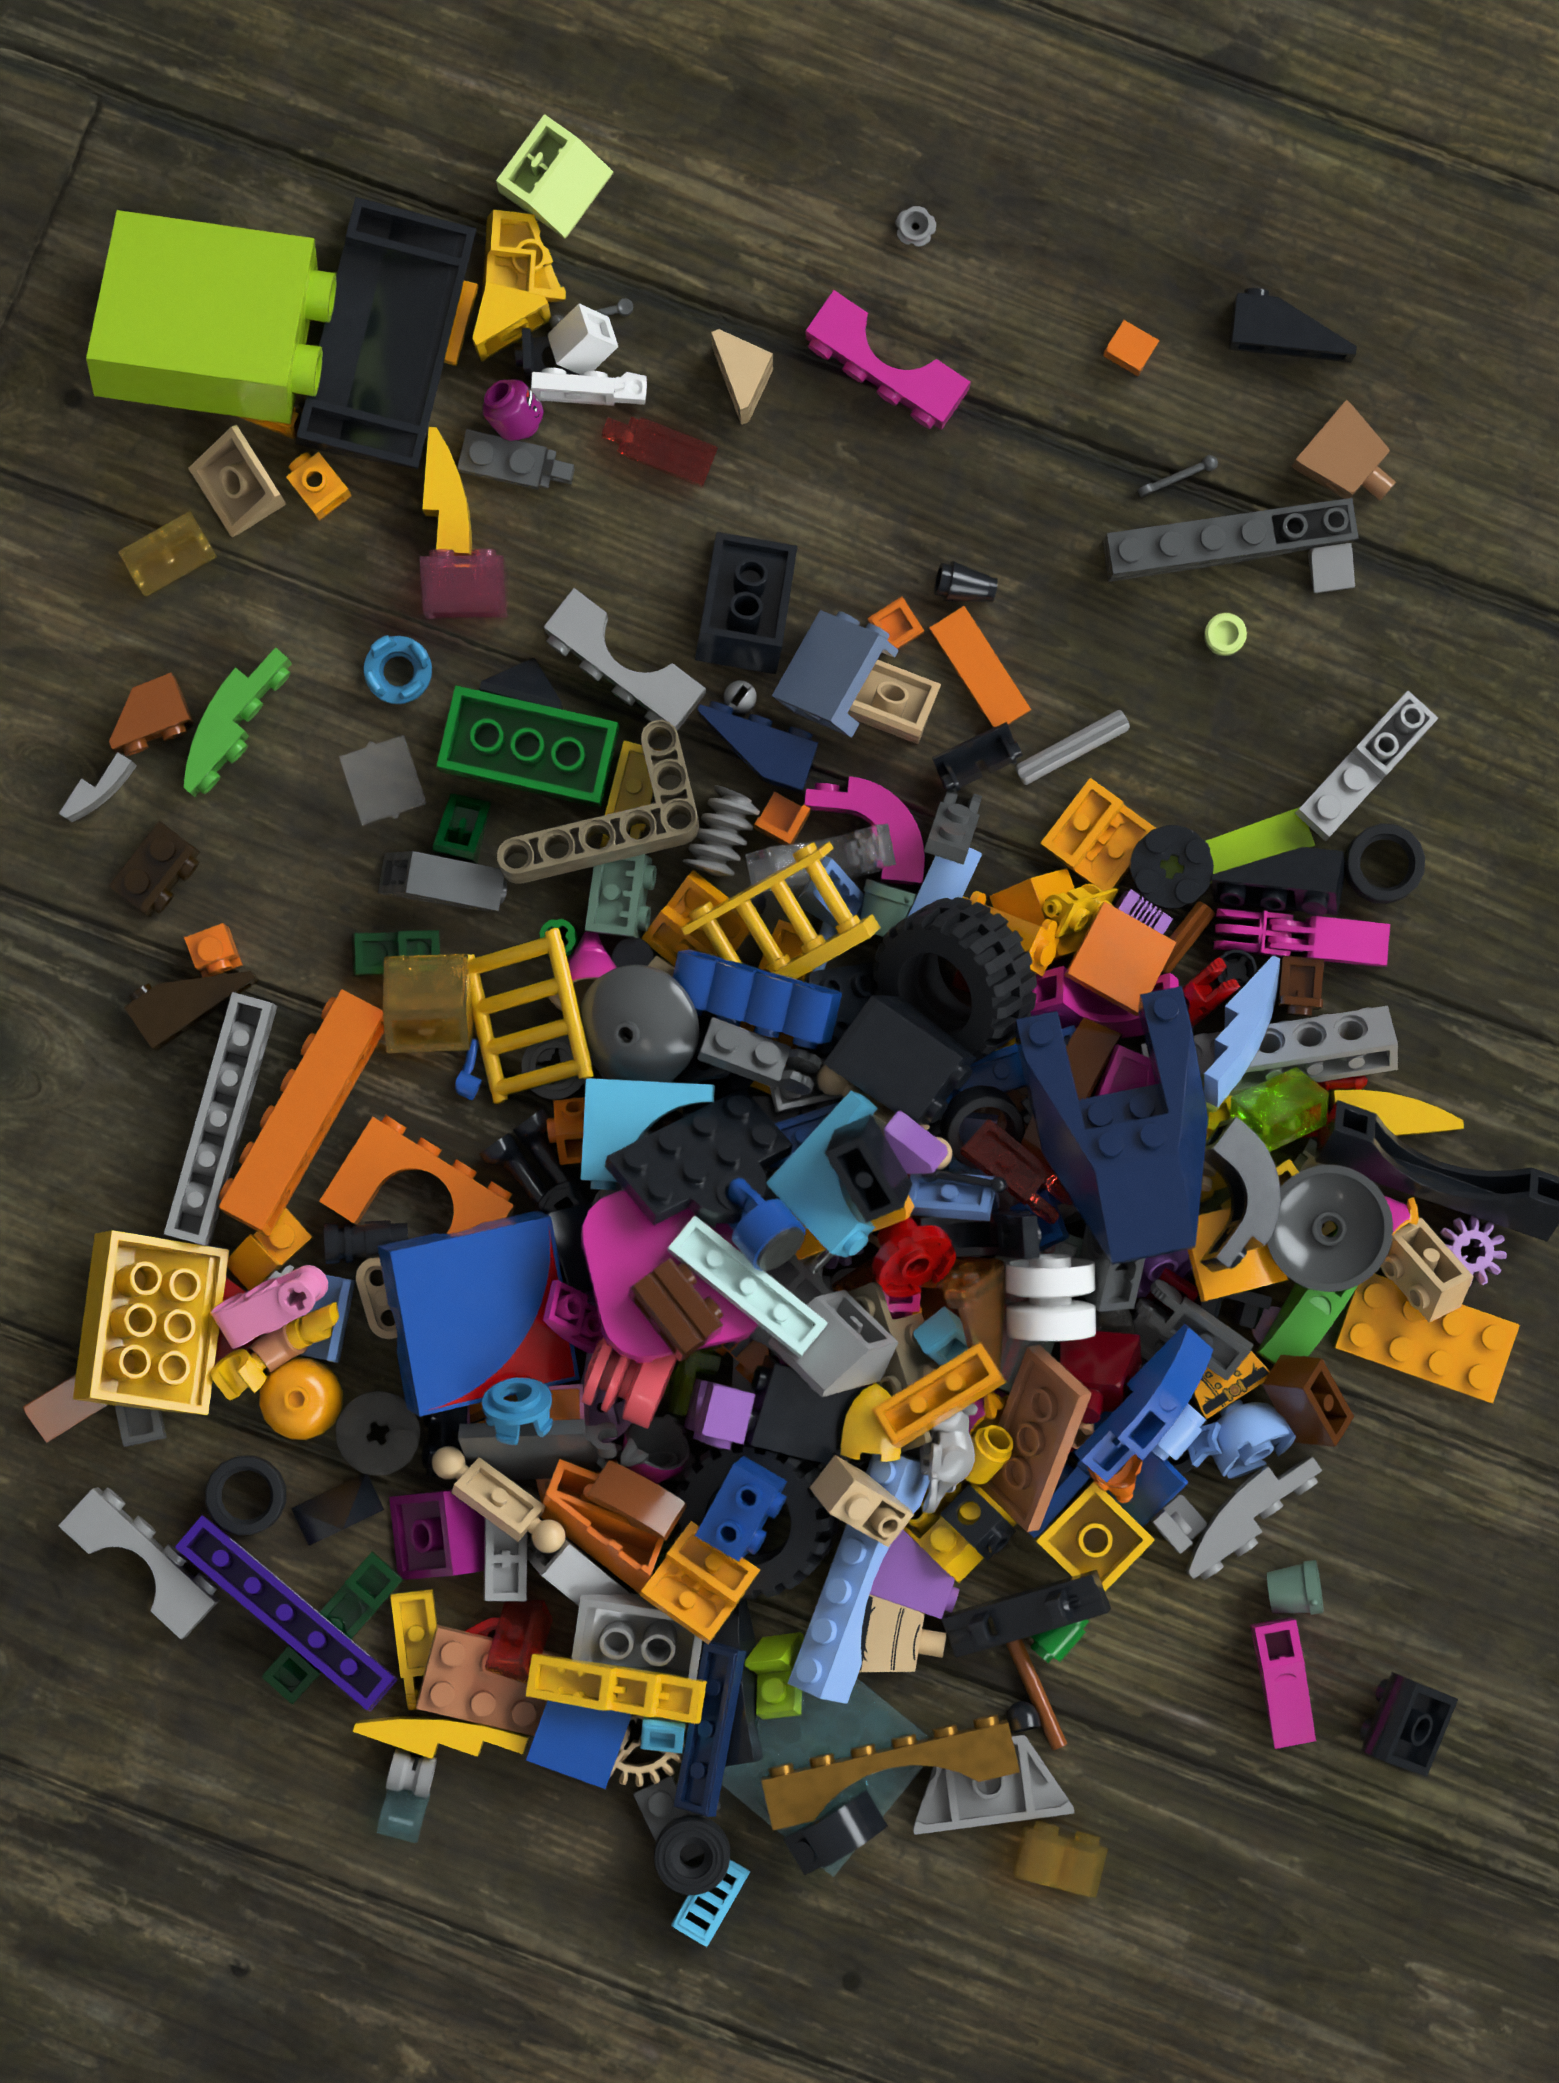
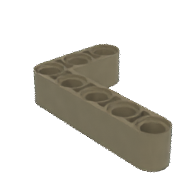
M654 720L643 728L641 734L643 753L656 803L509 838L499 846L497 851V861L503 877L515 884L527 883L692 842L699 831V820L676 728L668 721ZM658 736L668 737L672 741L671 745L663 751L654 750L649 746L651 741ZM667 775H675L681 779L680 785L673 790L663 789L659 786V783ZM677 814H684L691 818L690 824L683 829H674L668 823ZM636 824H645L650 828L649 834L642 839L631 838L628 832ZM602 833L610 839L605 847L594 849L587 844L592 835ZM555 843H562L569 847L567 854L560 859H554L547 855L548 849ZM514 853H523L528 857L527 863L523 867L516 869L506 865L507 859Z

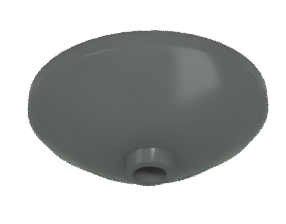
M646 965L620 966L599 977L584 995L579 1011L591 1062L609 1080L670 1082L679 1076L693 1059L699 1039L697 1012L686 990L667 973ZM624 1027L632 1030V1040L625 1037L623 1033Z
M1320 1165L1300 1171L1280 1187L1279 1216L1267 1244L1274 1261L1290 1279L1312 1290L1337 1292L1358 1286L1369 1279L1381 1267L1391 1247L1393 1220L1386 1198L1369 1178L1358 1171L1344 1166ZM1332 1221L1337 1224L1338 1232L1334 1237L1323 1235L1322 1226L1324 1223Z

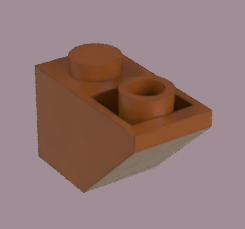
M172 673L132 688L109 740L114 752H124L125 756L138 754L149 748L147 742L159 737H163L164 741L173 740L186 734L187 730L185 727L194 724L178 681Z

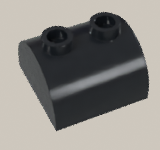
M1392 1672L1390 1678L1382 1680L1377 1687L1376 1700L1379 1702L1374 1717L1365 1720L1361 1727L1360 1738L1364 1742L1360 1750L1382 1761L1427 1777L1458 1698Z

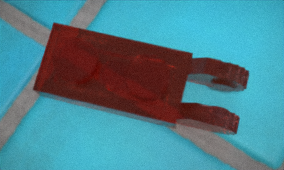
M987 1119L961 1148L960 1154L987 1176L1004 1178L1007 1182L1005 1190L1024 1206L1028 1204L1036 1215L1049 1224L1053 1225L1060 1216L1051 1204L1037 1194L1043 1186L1063 1204L1070 1206L1073 1203L1058 1178L1053 1174V1170L992 1120Z

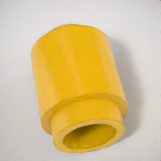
M998 1425L980 1428L971 1437L975 1450V1462L971 1472L965 1478L966 1480L975 1484H985L1010 1459L1013 1449L1012 1437L1004 1428Z

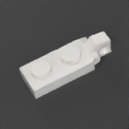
M544 368L542 372H532L531 391L541 401L614 406V402L645 405L647 376L626 372L621 377L609 378L606 373L600 371H586L583 373V376L566 374L565 370L559 368Z

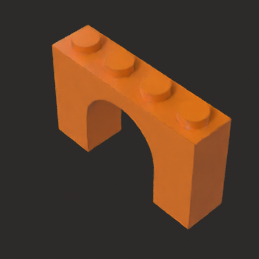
M385 1115L382 1121L375 1117L371 1118L319 1202L352 1223L359 1224L381 1187L391 1177L404 1171L422 1170L438 1177L451 1194L454 1214L447 1234L465 1231L480 1223L510 1217L516 1207L509 1202L512 1196L510 1192L492 1181L487 1188L473 1179L477 1173L475 1170L457 1159L451 1166L438 1157L442 1151L440 1148L422 1137L416 1144L403 1135L407 1128Z

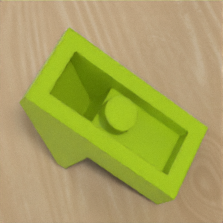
M801 1632L762 1637L745 1660L744 1665L757 1674L756 1715L763 1720L801 1715L802 1690L788 1684L804 1641V1635Z

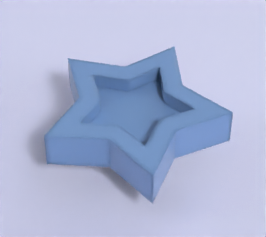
M1215 1422L1204 1426L1201 1425L1200 1428L1203 1431L1186 1449L1189 1451L1192 1465L1198 1467L1208 1455L1222 1454L1217 1442L1221 1424Z

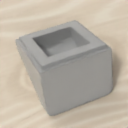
M1351 543L1316 547L1309 550L1308 559L1314 593L1355 588Z

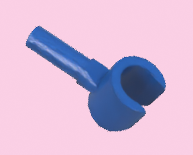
M469 1039L465 1063L455 1082L457 1094L469 1100L475 1098L482 1083L481 1079L471 1075L479 1047V1041L476 1039Z

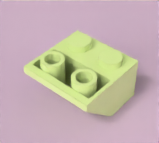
M544 114L497 178L496 183L499 193L529 214H534L537 220L566 239L610 179L613 171L579 138Z

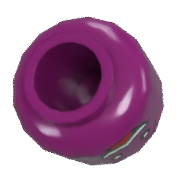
M516 379L500 380L494 383L485 393L482 405L484 418L504 440L508 441L521 440L532 436L537 431L544 413L542 403L523 381Z

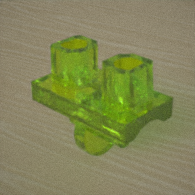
M697 1350L685 1360L678 1362L677 1371L673 1369L664 1394L669 1393L671 1380L675 1379L668 1412L686 1416L696 1371L716 1376L721 1360L720 1354L713 1350Z

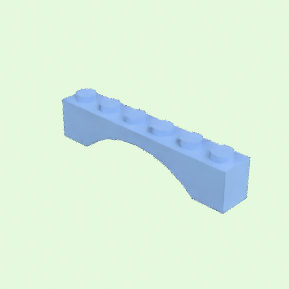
M901 1453L900 1460L881 1462V1455L873 1454L866 1474L915 1513L921 1506L930 1482L928 1475H923L920 1472V1460ZM849 1524L845 1527L788 1684L820 1699L846 1704L862 1665L861 1633L866 1603L874 1578L889 1547Z

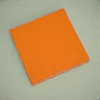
M1104 901L1098 908L1064 976L1129 1013L1138 1016L1140 994L1152 992L1177 942Z

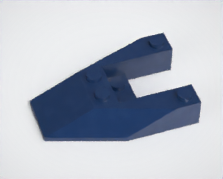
M1182 986L1140 994L1138 1013L1156 1084L1078 1100L1058 1011L1016 1019L1015 1039L1042 1154L1111 1265L1196 1247L1208 1114L1192 1026Z

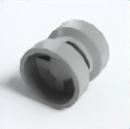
M396 1748L386 1789L397 1792L406 1789L412 1791L414 1796L427 1799L437 1758L433 1757L430 1759L425 1756L418 1758L411 1756L407 1750Z

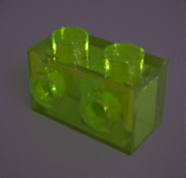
M1295 1067L1231 1097L1230 1118L1237 1116L1257 1134L1268 1151L1271 1152L1326 1125L1329 1092L1299 1068Z

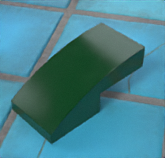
M439 930L352 934L353 976L440 972Z

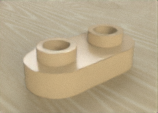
M380 1257L369 1258L359 1266L356 1273V1283L367 1321L374 1334L384 1339L397 1338L396 1324L387 1326L382 1321L384 1312L391 1310L387 1302L385 1285L375 1286L370 1279L374 1271H382Z

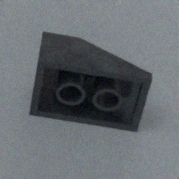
M716 532L695 660L771 674L777 673L798 546Z

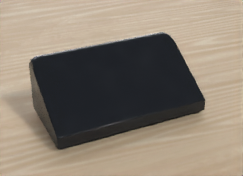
M592 1203L565 1208L547 1214L552 1218L556 1246L567 1284L583 1293L593 1290L584 1251L581 1248V1231L588 1211L593 1207Z

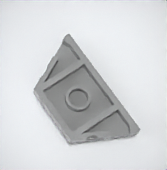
M1016 1734L1011 1736L1020 1773L978 1782L961 1773L933 1767L913 1825L914 1835L1075 1813L1073 1805L1025 1734Z

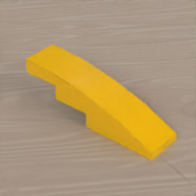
M532 1654L526 1696L602 1711L612 1710L645 1717H660L698 1724L701 1722L707 1681L622 1666Z
M396 1716L359 1720L355 1723L353 1729L355 1733L430 1759L435 1756L439 1744L478 1756L484 1741L523 1754L530 1735L462 1719L428 1716Z

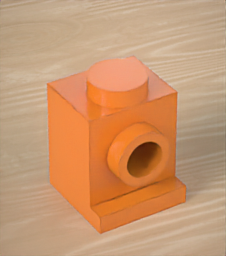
M224 923L184 937L195 969L201 972L202 977L217 976L243 966L230 929Z

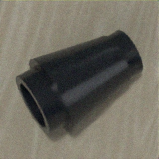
M951 561L950 564L941 563L936 575L934 594L943 597L944 601L993 602L998 580L955 561Z

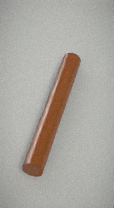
M1019 1639L1006 1643L1031 1703L1039 1713L1041 1726L1051 1749L1056 1750L1067 1745V1741L1023 1640Z

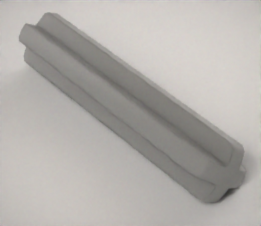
M1117 710L1018 763L1015 767L1016 773L1024 785H1028L1128 731L1130 728L1129 722L1121 710Z

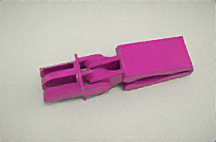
M1217 908L1216 917L1254 921V926L1216 924L1215 934L1252 938V943L1214 941L1213 949L1226 951L1243 950L1247 953H1254V955H1274L1277 957L1290 956L1291 952H1303L1302 957L1324 959V962L1378 967L1387 966L1390 924L1322 916H1310V918H1305V922L1294 921V915ZM1292 934L1304 935V940L1292 938ZM1265 937H1268L1267 943H1266V946H1265Z

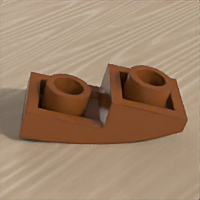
M611 1460L607 1462L588 1493L591 1502L627 1517L631 1526L665 1541L687 1507L683 1500L666 1489Z

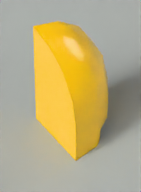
M877 1383L865 1388L853 1401L846 1414L840 1455L860 1460L861 1453L881 1455V1462L900 1460L901 1448L898 1449L891 1444L871 1410L891 1397L888 1391Z

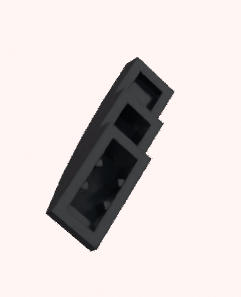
M741 1598L711 1641L745 1650V1660L757 1644L747 1599ZM745 1665L742 1672L725 1767L752 1763L763 1759L754 1719L757 1716V1686L754 1672Z

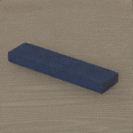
M713 1641L709 1645L705 1642L703 1644L697 1677L698 1680L707 1681L701 1722L698 1724L689 1723L673 1807L706 1817L716 1816L745 1662V1650Z

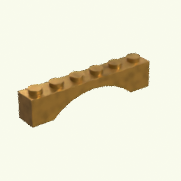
M997 1714L974 1719V1727L958 1731L956 1724L932 1729L933 1737L917 1740L915 1734H909L891 1739V1747L876 1750L875 1744L872 1743L851 1748V1756L835 1759L833 1753L809 1758L810 1766L794 1769L792 1763L768 1768L769 1775L761 1777L772 1829L778 1830L814 1821L825 1806L846 1787L865 1776L888 1768L910 1765L934 1766L961 1773L978 1782L1020 1773L1007 1719L999 1721Z

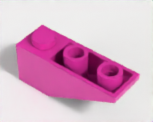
M1287 1617L1251 1624L1250 1628L1274 1749L1316 1741L1305 1663L1296 1619Z

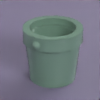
M866 879L863 888L865 893L860 920L873 914L881 927L875 934L884 937L890 928L908 917L918 894Z
M1316 1560L1303 1561V1564L1267 1572V1585L1272 1613H1310L1311 1615L1324 1613L1320 1576Z

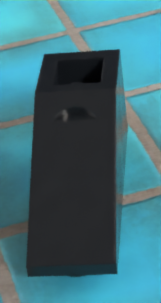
M1300 847L1215 873L1211 879L1214 902L1223 903L1231 907L1245 905L1264 907L1270 911H1301L1314 916L1324 914L1338 915L1346 875L1344 851Z

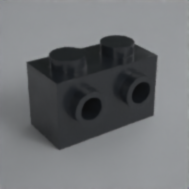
M872 1114L835 1129L825 1154L866 1223L903 1208L913 1183Z

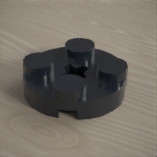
M1166 825L1151 830L1136 844L1129 863V873L1132 882H1134L1135 888L1139 891L1140 895L1145 901H1149L1148 903L1163 909H1178L1196 901L1209 887L1214 869L1208 843L1201 839L1196 832L1177 825ZM1170 856L1177 857L1178 864L1183 866L1182 873H1175L1173 879L1165 877L1166 870L1160 868L1161 860L1168 861Z

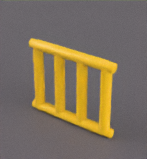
M552 928L546 931V937L475 958L474 954H465L460 957L486 1076L495 1104L503 1103L505 1100H508L507 1095L577 1075L579 1079L592 1078L594 1076L559 928ZM549 953L554 978L485 998L480 977L481 973ZM553 995H559L564 1019L498 1038L494 1037L489 1014ZM568 1035L573 1055L572 1060L504 1079L499 1054Z

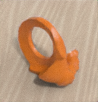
M1134 1454L1108 1482H1105L1088 1466L1087 1469L1094 1483L1101 1490H1108L1119 1502L1128 1503L1133 1498L1136 1476L1141 1472L1143 1461Z

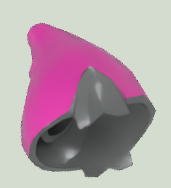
M666 1414L663 1418L654 1417L649 1429L631 1423L624 1434L622 1442L621 1465L656 1484L678 1475L690 1455V1447L685 1436L686 1431L680 1420L671 1414Z

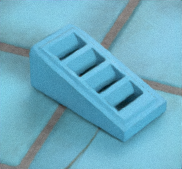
M730 1859L727 1873L736 1878L733 1885L722 1880L716 1886L727 1893L724 1900L709 1891L699 1895H687L671 1926L707 1947L750 1871ZM699 1896L717 1907L716 1914L714 1915L695 1904L696 1898ZM689 1911L710 1923L706 1930L686 1918Z

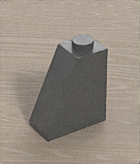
M415 851L384 854L378 894L479 911H499V905L505 900L507 882L498 868Z

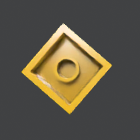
M1092 1479L1059 1512L1039 1537L1034 1538L1072 1577L1097 1569L1105 1591L1155 1541L1136 1520L1106 1491L1101 1490Z

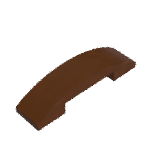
M1087 1018L1082 1019L1066 1046L1078 1100L1090 1098L1101 1073H1104L1115 1045H1118L1122 1038L1121 1033ZM1032 1115L1016 1155L1013 1169L1048 1185H1052L1056 1175L1042 1154L1034 1116Z

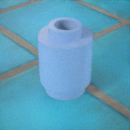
M1187 1404L1152 1452L1164 1462L1169 1456L1177 1461L1203 1431L1200 1427L1206 1419L1192 1406Z

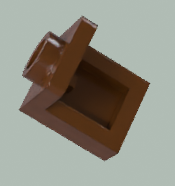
M1293 956L1281 957L1277 1006L1287 1007L1288 1015L1312 1016V1009L1319 1010L1323 1007L1321 993L1324 959Z

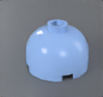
M1237 1400L1220 1411L1222 1418L1217 1423L1222 1426L1217 1442L1222 1454L1212 1456L1224 1477L1227 1475L1229 1479H1234L1265 1466L1267 1463L1262 1459L1271 1454L1273 1450L1277 1456H1280L1293 1444L1296 1436L1285 1418L1271 1405L1261 1402L1243 1404L1241 1400Z

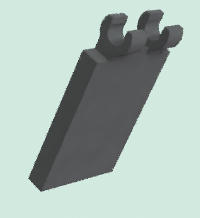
M584 1419L553 1420L550 1431L544 1437L537 1435L534 1424L531 1422L520 1425L517 1445H509L497 1441L494 1425L489 1426L487 1423L459 1424L458 1439L468 1467L480 1457L510 1480L552 1479L559 1459L595 1473L597 1471L601 1473L609 1460L621 1459V1453L623 1452V1448L619 1444L602 1443L605 1438L618 1437L616 1424L611 1422L586 1426Z

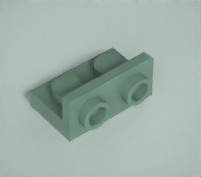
M643 854L594 866L585 931L641 939L642 931H648L650 925L651 908L646 906L648 890L654 889L657 876V868L652 865V858Z

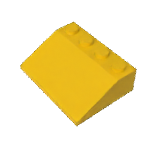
M113 1230L95 1233L73 1399L115 1406L208 1415L213 1381L211 1370L215 1366L219 1326L210 1312L223 1302L229 1250Z

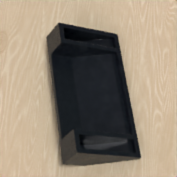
M355 197L336 276V295L331 321L329 323L325 322L319 345L323 351L320 383L316 396L307 395L295 444L336 455L418 469L476 228Z

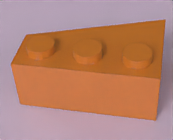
M559 1459L542 1503L546 1507L541 1517L544 1520L551 1519L559 1522L564 1528L568 1539L640 1594L651 1577L664 1540L631 1526L627 1517L591 1502L588 1493L600 1474Z

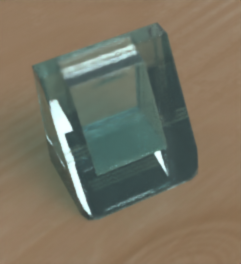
M402 1789L399 1792L388 1790L379 1818L377 1832L417 1843L430 1794L425 1799L414 1796L412 1791Z

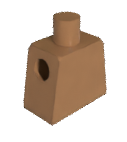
M1347 400L1300 453L1291 466L1296 471L1344 499L1351 498L1363 486L1381 501L1396 483L1395 480L1378 467L1390 452L1389 448Z

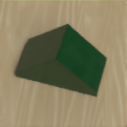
M451 793L433 844V852L436 856L477 864L491 802Z

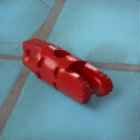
M1220 957L1212 961L1191 979L1188 984L1182 987L1192 1028L1240 987L1236 979L1223 982L1215 990L1209 985L1227 968V965Z

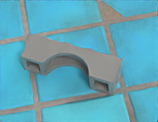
M573 588L545 624V633L550 636L546 642L566 657L571 652L582 660L579 667L594 680L599 681L602 676L615 686L611 692L630 707L634 702L641 705L648 711L644 717L649 722L665 720L670 722L678 731L706 695V688L673 663L661 670L647 673L635 672L621 666L613 659L605 645V630L608 622L607 613Z
M99 1487L92 1488L58 1526L88 1554L106 1547H122L140 1555L150 1566L155 1578L156 1594L151 1612L181 1640L186 1638L220 1601L214 1595L217 1587L202 1573L199 1572L196 1576L190 1573L183 1566L187 1561L186 1558L173 1546L168 1544L163 1548L153 1538L156 1531L143 1518L137 1516L133 1520L122 1510L125 1502L108 1487L104 1491Z

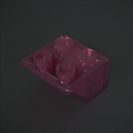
M436 549L430 550L429 556L420 557L422 604L426 619L508 617V567L503 555L496 556V550L474 549L471 550V556H454V550Z

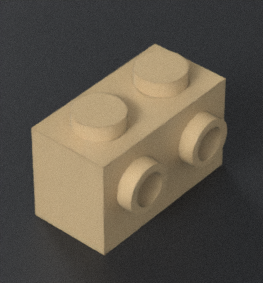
M1422 1218L1418 1220L1417 1225L1409 1223L1401 1227L1393 1235L1390 1250L1381 1266L1385 1276L1398 1286L1408 1298L1410 1304L1419 1310L1428 1322H1432L1460 1308L1474 1277Z

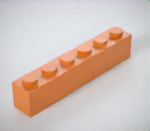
M341 989L337 998L331 997L326 1003L321 1014V1019L324 1021L316 1034L311 1033L305 1040L301 1049L302 1060L296 1070L290 1069L284 1077L280 1087V1091L283 1092L276 1106L270 1105L263 1114L260 1121V1127L263 1129L255 1143L250 1141L246 1145L239 1159V1163L242 1164L234 1179L230 1177L225 1182L219 1194V1200H221L219 1208L226 1215L267 1237L273 1231L391 1021L385 1011Z

